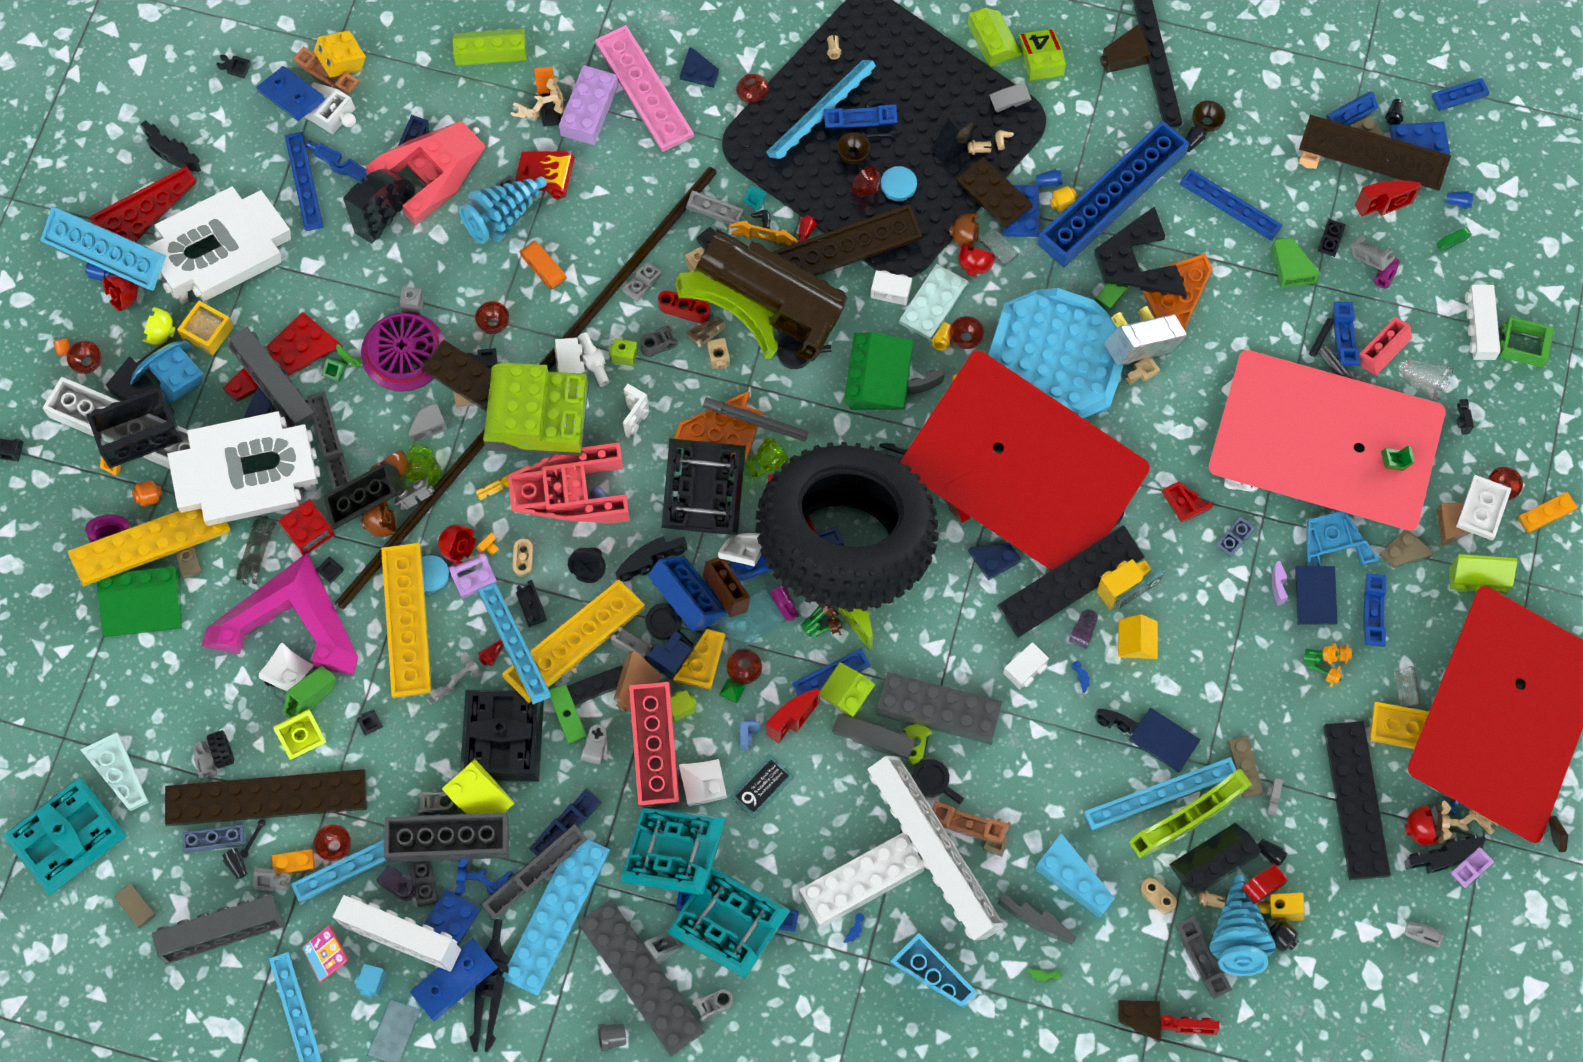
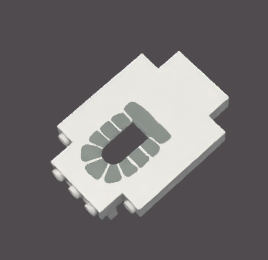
M232 186L155 224L154 236L157 242L147 247L166 255L158 280L161 279L165 291L171 293L175 300L179 299L183 305L189 302L187 292L193 290L196 297L200 296L202 301L205 302L281 263V253L277 246L291 240L289 227L262 190L241 199ZM212 234L221 245L195 259H190L184 255L186 247Z
M279 411L187 430L190 449L167 453L179 511L183 513L202 509L204 522L207 526L298 507V500H301L299 488L304 487L306 492L312 491V485L318 484L317 477H320L319 467L314 464V459H317L315 448H311L310 441H313L311 430H307L305 424L287 428L285 417H281ZM266 452H275L279 455L280 462L277 467L244 475L241 463L242 457Z

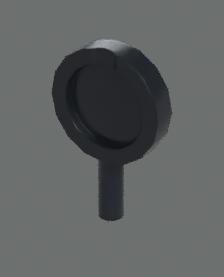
M786 336L780 341L777 356L783 366L789 369H800L809 364L810 361L796 355L802 342L791 336ZM824 345L820 353L832 352L831 345Z
M661 603L650 608L646 614L645 623L647 631L651 636L659 640H668L676 631L682 635L679 640L689 647H693L694 644L680 632L682 618L675 612L671 604Z
M927 759L916 765L912 778L925 797H936L945 793L959 805L964 801L965 798L948 787L950 775L943 763L934 759Z

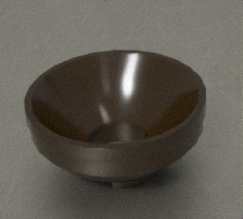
M1208 100L1202 101L1195 106L1192 119L1195 125H1199L1206 132H1213L1223 125L1226 115L1220 104ZM1206 117L1210 118L1212 120V124L1206 125L1203 123L1202 119Z
M847 133L838 141V154L847 163H861L867 159L870 153V142L860 133ZM852 149H856L859 152V154L855 157H852L848 154V152Z

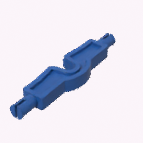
M312 141L307 142L306 147L313 150L316 157L328 163L334 172L341 175H349L361 183L365 181L367 170L354 160L348 159L343 164H339L342 159L340 152L322 143L318 146Z

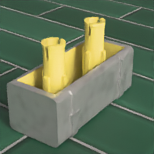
M1146 306L1138 311V315H1140L1143 321L1128 324L1122 313L1119 312L1111 317L1117 329L1105 341V346L1117 365L1129 364L1134 361L1171 353L1187 337L1176 316L1171 314L1154 318L1149 307Z

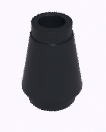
M1400 99L1392 101L1385 115L1386 122L1389 125L1400 124L1403 121V101Z
M1199 125L1191 127L1185 138L1189 142L1187 152L1193 150L1206 139L1207 132Z
M1265 839L1258 843L1262 850L1261 853L1272 865L1280 866L1288 855L1284 848Z
M233 848L222 855L224 858L223 862L236 879H240L248 874L242 853L237 848Z

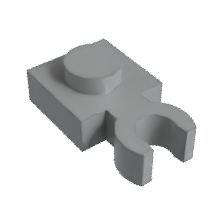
M1275 778L1272 784H1268L1266 795H1269L1267 815L1275 816V813H1277L1278 800L1280 799L1283 783L1282 779Z
M255 868L254 890L274 891L276 887L281 890H288L290 883H285L282 880L288 881L290 874L281 873L276 875V870Z

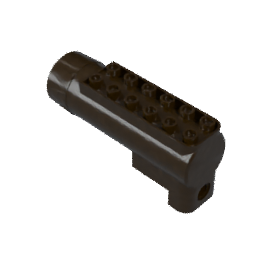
M719 229L714 233L695 268L713 281L732 289L774 313L770 325L802 342L796 355L807 361H814L820 354L847 301L844 291L832 287L827 281L820 280L813 276L811 272L804 271L797 267L795 263L783 259L778 253L771 252L764 248L762 244L753 241L747 246L739 241V239Z

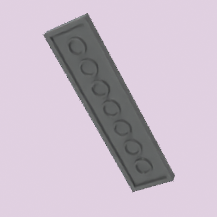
M612 899L578 922V925L671 1057L705 1033Z

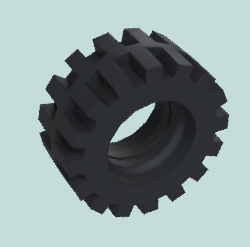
M221 730L207 735L209 749L217 768L234 764L233 753L225 732Z

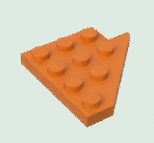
M1206 253L1168 265L1177 266L1187 293L1186 299H1182L1183 296L1168 293L1162 295L1159 292L1142 291L1154 318L1174 314L1185 331L1213 269Z
M745 392L725 402V404L761 416L763 415V411L746 407L750 392ZM707 410L679 423L674 439L745 445L744 464H746L759 426Z

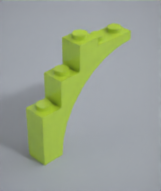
M700 271L679 273L675 281L679 298L707 301L729 311L753 333L761 347L764 359H772L778 350L777 341L774 340L773 336L774 328L770 325L774 313L753 301L751 302V300L732 289L713 281Z
M1238 769L1183 809L1139 832L1129 843L1139 858L1163 849L1179 836L1191 832L1205 820L1221 813L1233 800L1251 787L1252 784L1244 772Z

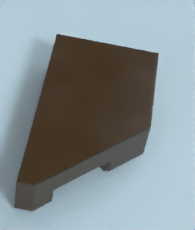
M1550 816L1549 826L1552 842L1559 852H1566L1568 834L1558 818Z

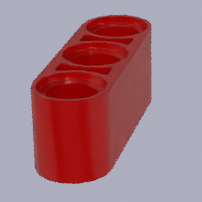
M667 290L660 292L658 295L659 310L665 314L700 324L708 322L710 319V307L705 301L693 298H679L678 293ZM666 300L670 301V302L667 303V304L662 303L663 301H666ZM683 305L688 306L685 309L680 308ZM705 311L704 314H699L697 312Z
M1274 864L1247 882L1242 889L1253 903L1256 904L1283 886L1288 881V878Z

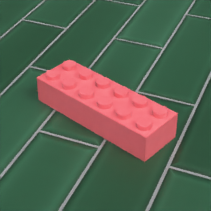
M670 683L629 685L638 805L651 806L680 803Z

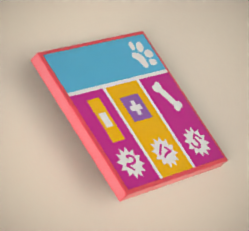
M331 925L327 926L301 947L319 982L324 981L349 961Z

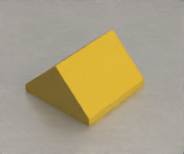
M1142 614L1119 619L1118 657L1158 659V621Z

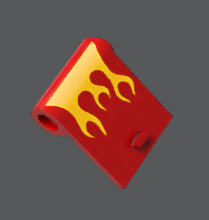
M566 151L522 152L515 180L523 183L525 179L535 181V179L542 176L545 178L547 185L538 190L547 191L552 198L560 200L566 197L575 156Z

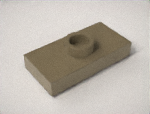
M195 546L175 553L184 579L203 573Z

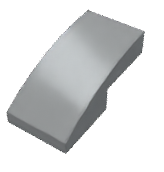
M1025 83L990 94L997 113L1013 105L1017 107L1032 100Z
M649 262L645 263L636 272L635 277L624 286L623 292L638 302L653 286L662 272Z

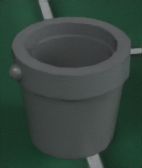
M598 1024L601 1051H608V1049L626 1045L624 1024Z

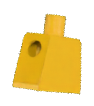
M1304 893L1271 894L1270 901L1258 902V908L1261 914H1271L1272 921H1304Z

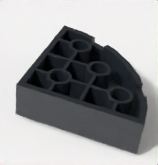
M379 169L365 176V181L362 184L358 182L343 197L354 233L371 244L381 237L385 227L392 223L393 217L403 209L402 205L408 199H411L415 193V188L410 181L388 169Z

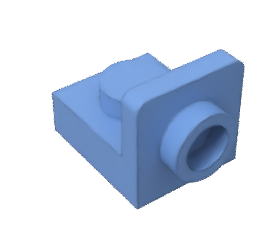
M746 719L744 722H740V750H748V744H752V732L748 731H760V722H756L754 719Z

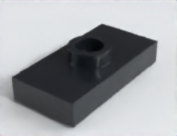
M550 93L540 94L542 97L550 95ZM553 101L543 104L541 108L543 127L559 125L561 121L560 113L554 110L555 103Z

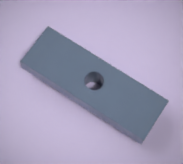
M234 825L182 832L183 852L192 853L245 846L244 826ZM212 836H216L213 841H210Z

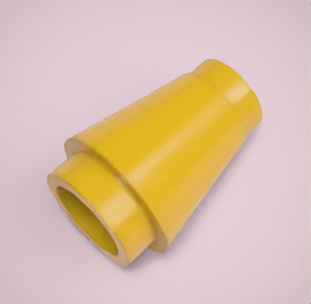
M942 323L932 338V346L935 349L944 351L950 346L951 324Z

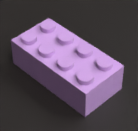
M583 65L559 123L561 136L595 145L618 88L616 74Z

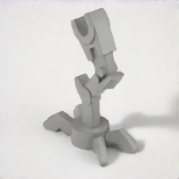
M464 652L461 657V662L466 667L450 677L452 680L450 683H447V686H442L429 692L431 696L427 697L426 700L430 705L444 698L445 694L452 693L455 690L454 686L469 671L472 672L473 678L483 676L479 667L467 652Z

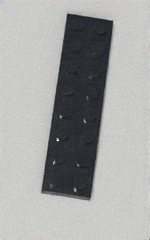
M1123 525L999 603L997 607L1017 638L1096 589L1099 586L1101 576L1107 571L1113 572L1123 561L1129 562L1133 559L1137 563L1145 556Z
M1364 721L1325 724L1323 728L1349 880L1389 877L1391 874Z

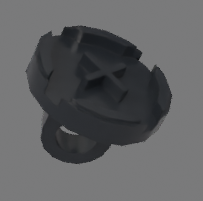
M578 548L568 558L567 565L571 574L574 573L579 581L595 583L603 577L606 571L605 560L602 558V551L599 548Z

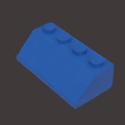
M685 556L659 559L648 574L654 586L660 590L664 598L671 604L675 612L683 619L686 626L692 632L706 629L727 614L714 592Z

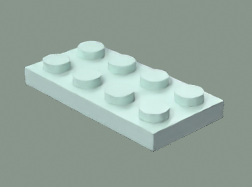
M936 264L900 318L899 324L931 341L968 285V280Z

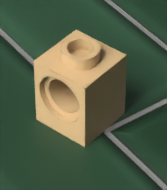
M702 247L685 255L686 266L690 272H698L695 268L704 253Z
M725 338L708 341L707 351L711 368L723 369L730 366V357ZM717 353L723 354L721 357L715 356Z

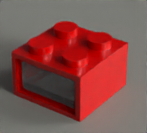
M308 499L278 519L281 528L302 556L310 553L335 536L332 527L311 499Z

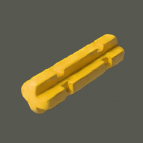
M508 475L502 477L500 481L498 479L485 485V488L477 489L476 495L479 500L487 498V495L491 496L503 490V487H509Z

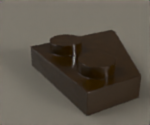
M1118 1000V1023L1133 1028L1134 1031L1154 1039L1155 1042H1160V1001Z

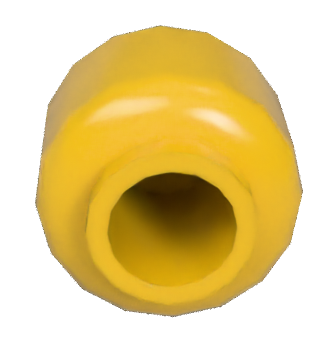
M1064 186L1053 191L1050 204L1054 210L1057 209L1060 213H1063L1078 199V196L1073 188Z

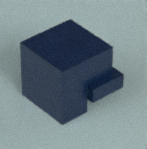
M676 631L664 647L657 643L646 659L652 667L670 679L692 649L679 640L682 635Z

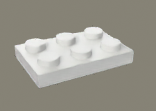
M1474 475L1456 527L1493 541L1512 488Z

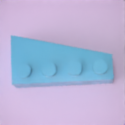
M1062 834L1059 835L1036 866L1035 870L1099 919H1101L1115 899Z
M920 933L890 961L891 965L962 1009L978 995L977 991Z

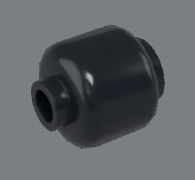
M1276 921L1269 929L1276 948L1282 952L1287 949L1293 950L1299 942L1296 939L1298 936L1297 930L1285 921L1280 923Z

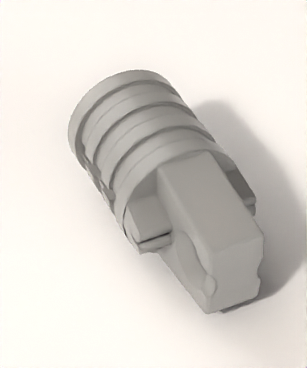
M199 741L193 746L194 760L199 778L206 779L216 775L217 771L207 742Z
M1408 922L1405 935L1418 942L1439 949L1444 937V931L1425 924Z

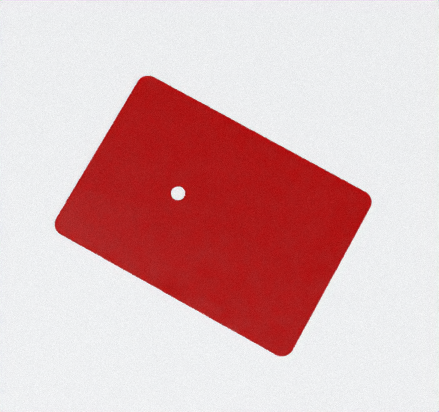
M980 350L971 353L900 461L904 466L907 464L911 466L910 471L913 474L918 473L921 477L919 480L921 484L925 483L928 489L1051 571L1110 534L1150 470V465L1144 458ZM995 443H1001L1004 446L1002 453L994 452L993 445ZM978 468L974 472V474L952 496H950L945 485Z
M1480 587L1476 592L1409 761L1408 771L1410 775L1529 842H1539L1545 832L1583 729V640L1490 587ZM1519 678L1525 682L1523 690L1518 689L1515 685V681Z

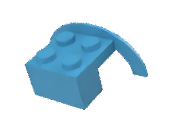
M176 341L160 348L141 362L132 374L131 384L140 380L142 374L149 368L160 380V388L165 397L172 403L200 386L204 373L185 353L192 348V345L187 341Z

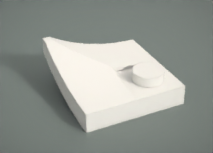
M742 533L731 536L720 548L718 557L755 566L761 556L760 549L762 547L758 544L757 540L760 534Z
M280 643L271 659L259 672V679L288 691L314 671V665L296 655L285 644Z
M719 759L679 764L688 807L727 798Z

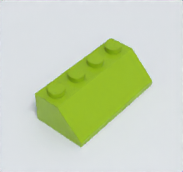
M525 28L454 33L453 55L456 66L527 61Z

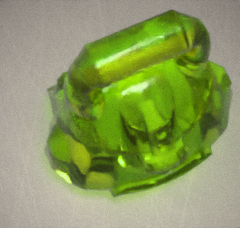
M766 437L757 449L756 456L747 462L746 467L752 477H759L767 471L771 472L781 468V465L785 462L788 463L790 458L775 438ZM758 461L762 468L760 471H757L753 465L754 462Z
M413 445L408 451L407 478L414 483L418 479L423 480L428 477V485L438 483L442 474L440 471L441 466L434 458L432 451L428 447ZM413 453H417V454H428V456H422V455H416V456H415Z

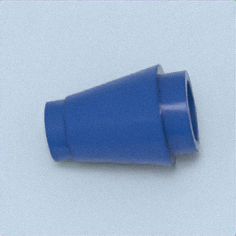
M1054 169L1036 175L1037 185L1052 187L1062 185L1061 170Z
M1469 191L1447 192L1446 203L1467 209V207L1471 208L1474 193H1469Z

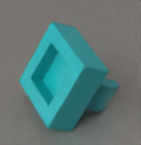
M750 185L743 202L756 210H760L767 193L754 185Z

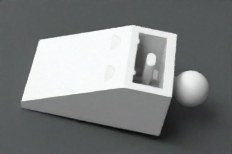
M313 82L311 86L323 94L325 100L309 112L305 118L332 135L342 124L348 128L353 127L356 123V118L352 114L355 106L351 97L336 88Z

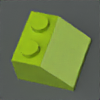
M839 662L820 690V697L847 716L854 717L875 686V683Z

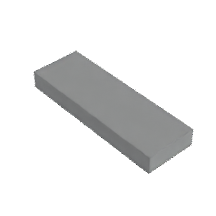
M693 190L686 206L688 210L727 224L739 222L744 210Z

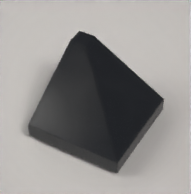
M374 709L355 716L365 736L383 727Z

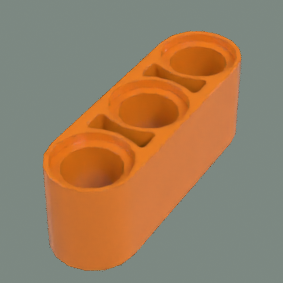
M535 240L519 251L524 261L551 290L567 279L563 270Z

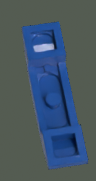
M896 104L843 110L842 108L824 109L825 128H861L897 123Z
M1334 302V336L1340 365L1360 366L1359 349L1356 348L1353 324L1355 318L1353 302Z
M1366 574L1363 607L1365 645L1386 646V628H1384L1386 575Z

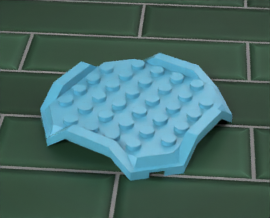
M1059 288L1035 290L1004 303L988 353L990 357L1085 420L1089 416L1098 415L1109 410L1124 365H1117L1105 346V341L1117 329L1109 314L1093 299Z

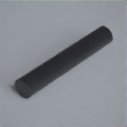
M1327 318L1309 352L1310 356L1316 357L1334 323L1333 319Z

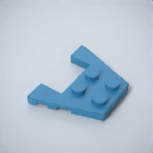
M1340 511L1307 521L1306 566H1322L1319 556L1353 547L1356 549L1361 566L1377 562L1379 557L1373 553L1369 543L1360 535L1358 528L1347 513Z

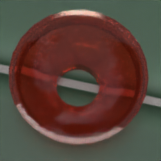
M747 74L740 79L736 86L737 95L744 102H757L767 95L769 91L768 82L760 74ZM750 79L755 80V82L751 85L746 84V82Z
M874 166L864 168L855 177L852 183V192L859 197L875 194L881 184L880 172Z
M486 302L476 311V324L481 331L487 334L500 333L509 323L508 310L499 302ZM496 318L499 320V323L496 326H490L488 321Z
M970 316L960 317L951 325V340L959 348H975L983 339L984 328L976 318ZM969 333L972 339L964 341L961 339V335Z
M80 341L70 347L66 359L73 371L87 374L99 367L102 355L95 343ZM84 358H92L90 365H82Z
M1499 467L1492 471L1488 477L1490 481L1498 484L1503 483L1507 487L1512 488L1508 501L1515 499L1523 489V480L1520 474L1512 468Z
M748 649L735 651L727 661L729 677L740 684L753 683L762 672V662L759 656ZM745 658L750 661V665L747 668H741L738 662Z
M332 824L323 827L314 838L316 853L327 861H338L344 858L351 848L349 833L339 825ZM331 841H339L340 848L338 850H329Z

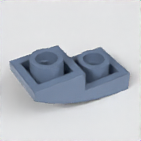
M1240 516L1216 546L1232 557L1256 528Z

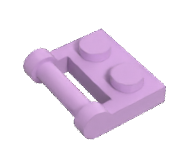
M484 552L478 554V557L457 566L452 565L448 567L462 599L477 593L478 589L495 582L497 584ZM482 563L483 568L460 578L458 577V573Z

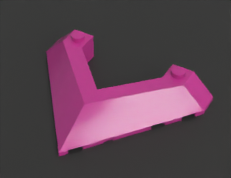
M308 553L304 554L208 626L202 642V647L240 654L244 638L252 632L251 630L261 624L263 626L276 618V615L293 607L316 642L312 657V663L316 669L323 666L332 672L354 675L358 660L354 647Z

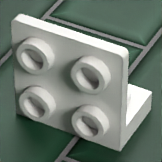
M627 384L624 388L626 405L631 412L624 420L623 426L625 437L629 438L637 432L639 423L642 419L645 420L650 410L647 394Z

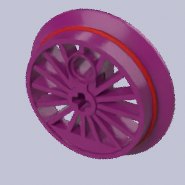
M410 312L392 314L379 320L367 332L361 347L362 364L368 376L381 387L393 391L415 390L425 386L434 379L422 371V367L425 364L421 360L429 359L445 338L440 328L423 315ZM405 321H409L411 323L405 334ZM396 322H401L400 336L394 325ZM416 324L421 325L415 332H413ZM391 325L396 338L385 327ZM426 329L429 331V333L420 336ZM381 332L385 334L389 339L381 337ZM433 338V343H429L428 340ZM420 346H425L423 350H418ZM400 360V374H395L394 370ZM404 360H406L409 366L410 373L404 374ZM410 360L416 362L420 368L414 371ZM392 361L388 372L383 370Z

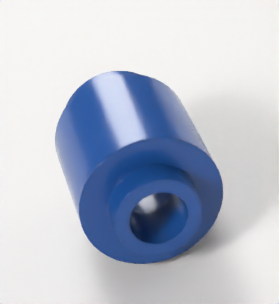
M87 263L85 268L88 278L103 281L104 278L113 274L91 263Z

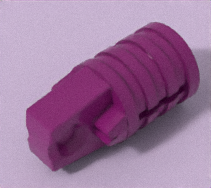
M1396 256L1383 271H1378L1374 278V283L1378 287L1386 289L1390 286L1400 264Z
M780 586L770 592L775 605L786 621H793L799 617L794 601L791 599L787 589Z

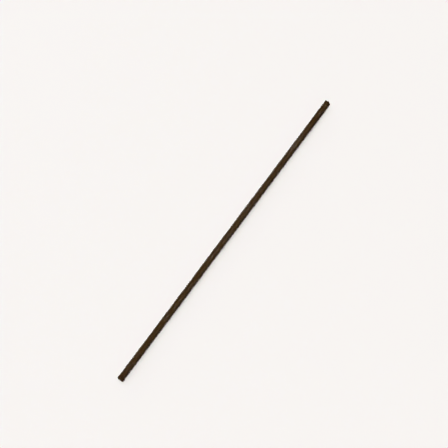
M708 167L561 339L577 338L686 211L692 190L701 193L717 173L714 168ZM554 348L539 364L547 365L548 371L556 362ZM485 428L434 486L435 491L433 495L421 501L382 548L399 546L484 447L483 437ZM381 549L335 602L337 607L344 610L382 566Z

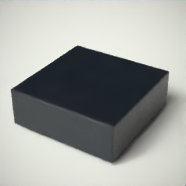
M329 556L316 571L331 584L344 569Z

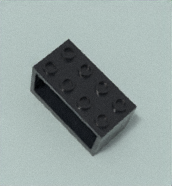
M160 387L149 389L146 393L133 395L127 400L114 402L108 407L95 409L91 413L86 414L99 452L109 468L183 442L170 404ZM163 409L164 414L167 416V422L108 444L104 442L101 431Z

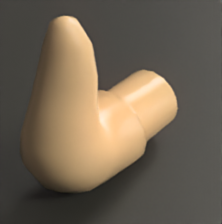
M1003 130L996 132L995 142L998 150L1005 149L1004 138L1012 137L1014 133Z

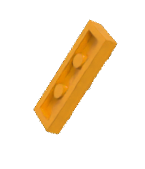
M1566 492L1519 515L1517 519L1527 534L1575 511L1578 507L1569 493Z

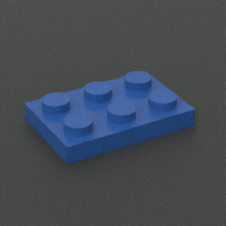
M1444 121L1391 125L1389 128L1391 138L1447 155L1450 154Z
M1013 185L1033 204V208L1007 229L1002 226V236L1039 237V185Z
M445 889L424 924L432 927L434 932L438 934L445 932L451 935L452 939L457 941L459 946L481 909Z

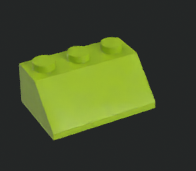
M982 8L969 13L968 27L989 67L1022 55L1000 11Z
M1458 554L1449 567L1450 589H1454L1457 592H1477L1480 587L1487 586L1504 595L1513 587L1517 558Z

